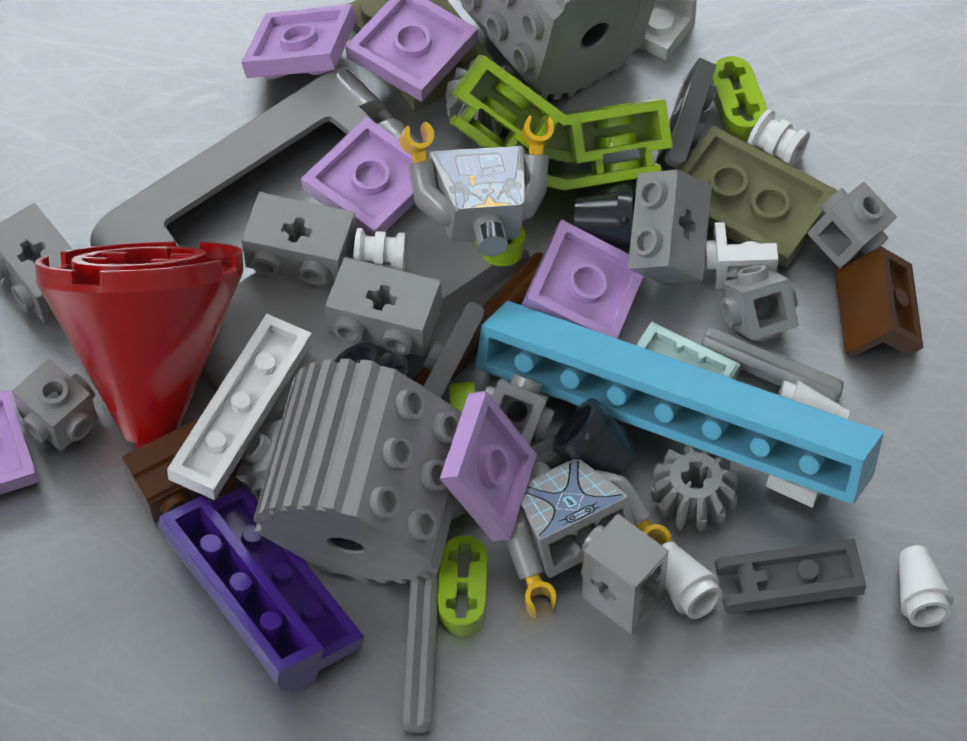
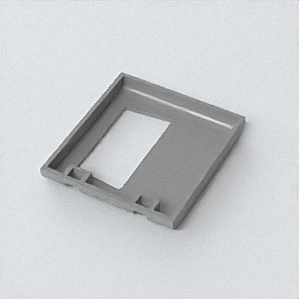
M338 67L335 70H330L109 211L94 227L90 237L91 247L123 243L175 241L166 228L169 223L325 122L334 123L344 133L348 134L367 117L374 123L379 120L380 123L377 125L398 139L406 126L385 109L384 104L349 68ZM410 131L412 140L416 143H421ZM426 148L427 159L429 160L430 151ZM416 203L386 231L387 237H396L398 233H406L405 272L441 281L442 310L435 327L511 276L530 258L529 252L524 248L522 258L517 263L502 267L492 265L480 255L474 242L455 243L449 240L444 227L437 225L418 208ZM255 272L238 284L201 375L217 392L266 314L311 332L312 345L262 423L265 424L282 419L293 378L296 373L298 374L300 368L304 366L309 368L310 363L313 362L322 365L323 360L332 359L334 361L345 349L363 342H346L336 335L328 333L325 305L333 286H313L293 277L279 274L267 276ZM375 345L382 354L392 353L382 346Z

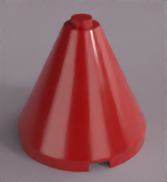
M176 241L111 244L61 251V266L53 268L49 266V256L38 258L35 261L36 284L125 440L135 442L136 449L180 428L244 271L243 250L237 246L222 243L200 242V249L177 247Z

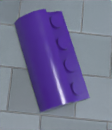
M246 486L211 503L202 495L159 516L158 526L161 534L281 690L295 691L314 684L318 671L362 648L364 635L307 563L299 556L255 532L257 523L253 519L258 502Z

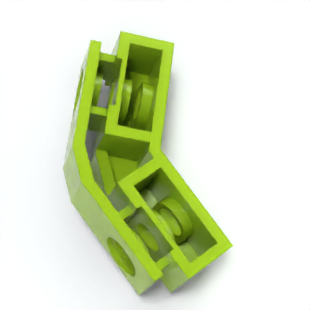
M478 55L451 93L452 96L467 107L460 116L453 115L448 123L483 148L510 147L518 143L529 152V145L522 136L525 121L531 115V132L536 136H544L546 134L547 118L551 117L554 122V131L549 142L544 145V155H549L548 158L564 162L583 163L590 161L592 171L562 177L547 174V186L552 188L569 190L635 179L640 173L662 171L661 164L654 163L652 151L673 148L666 99L652 98L563 113L485 55ZM479 109L510 131L505 141L472 118ZM631 149L639 150L640 157L625 159L624 162L603 163L602 160L604 159L603 154Z

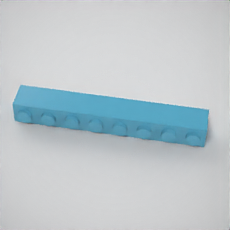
M506 301L481 325L475 369L509 381L512 380L514 373L525 376L543 384L540 392L578 406L590 398L596 399L607 408L608 413L614 419L853 505L874 476L884 435L883 431L510 301Z

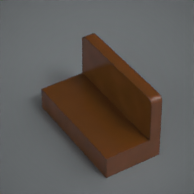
M881 246L844 265L841 269H837L836 282L846 353L856 356L882 342L907 356L924 348L913 267L910 262Z

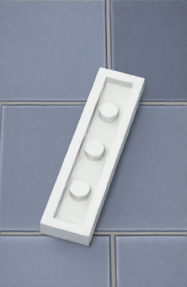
M269 314L265 315L167 468L168 480L213 500L216 499L312 345L311 332Z

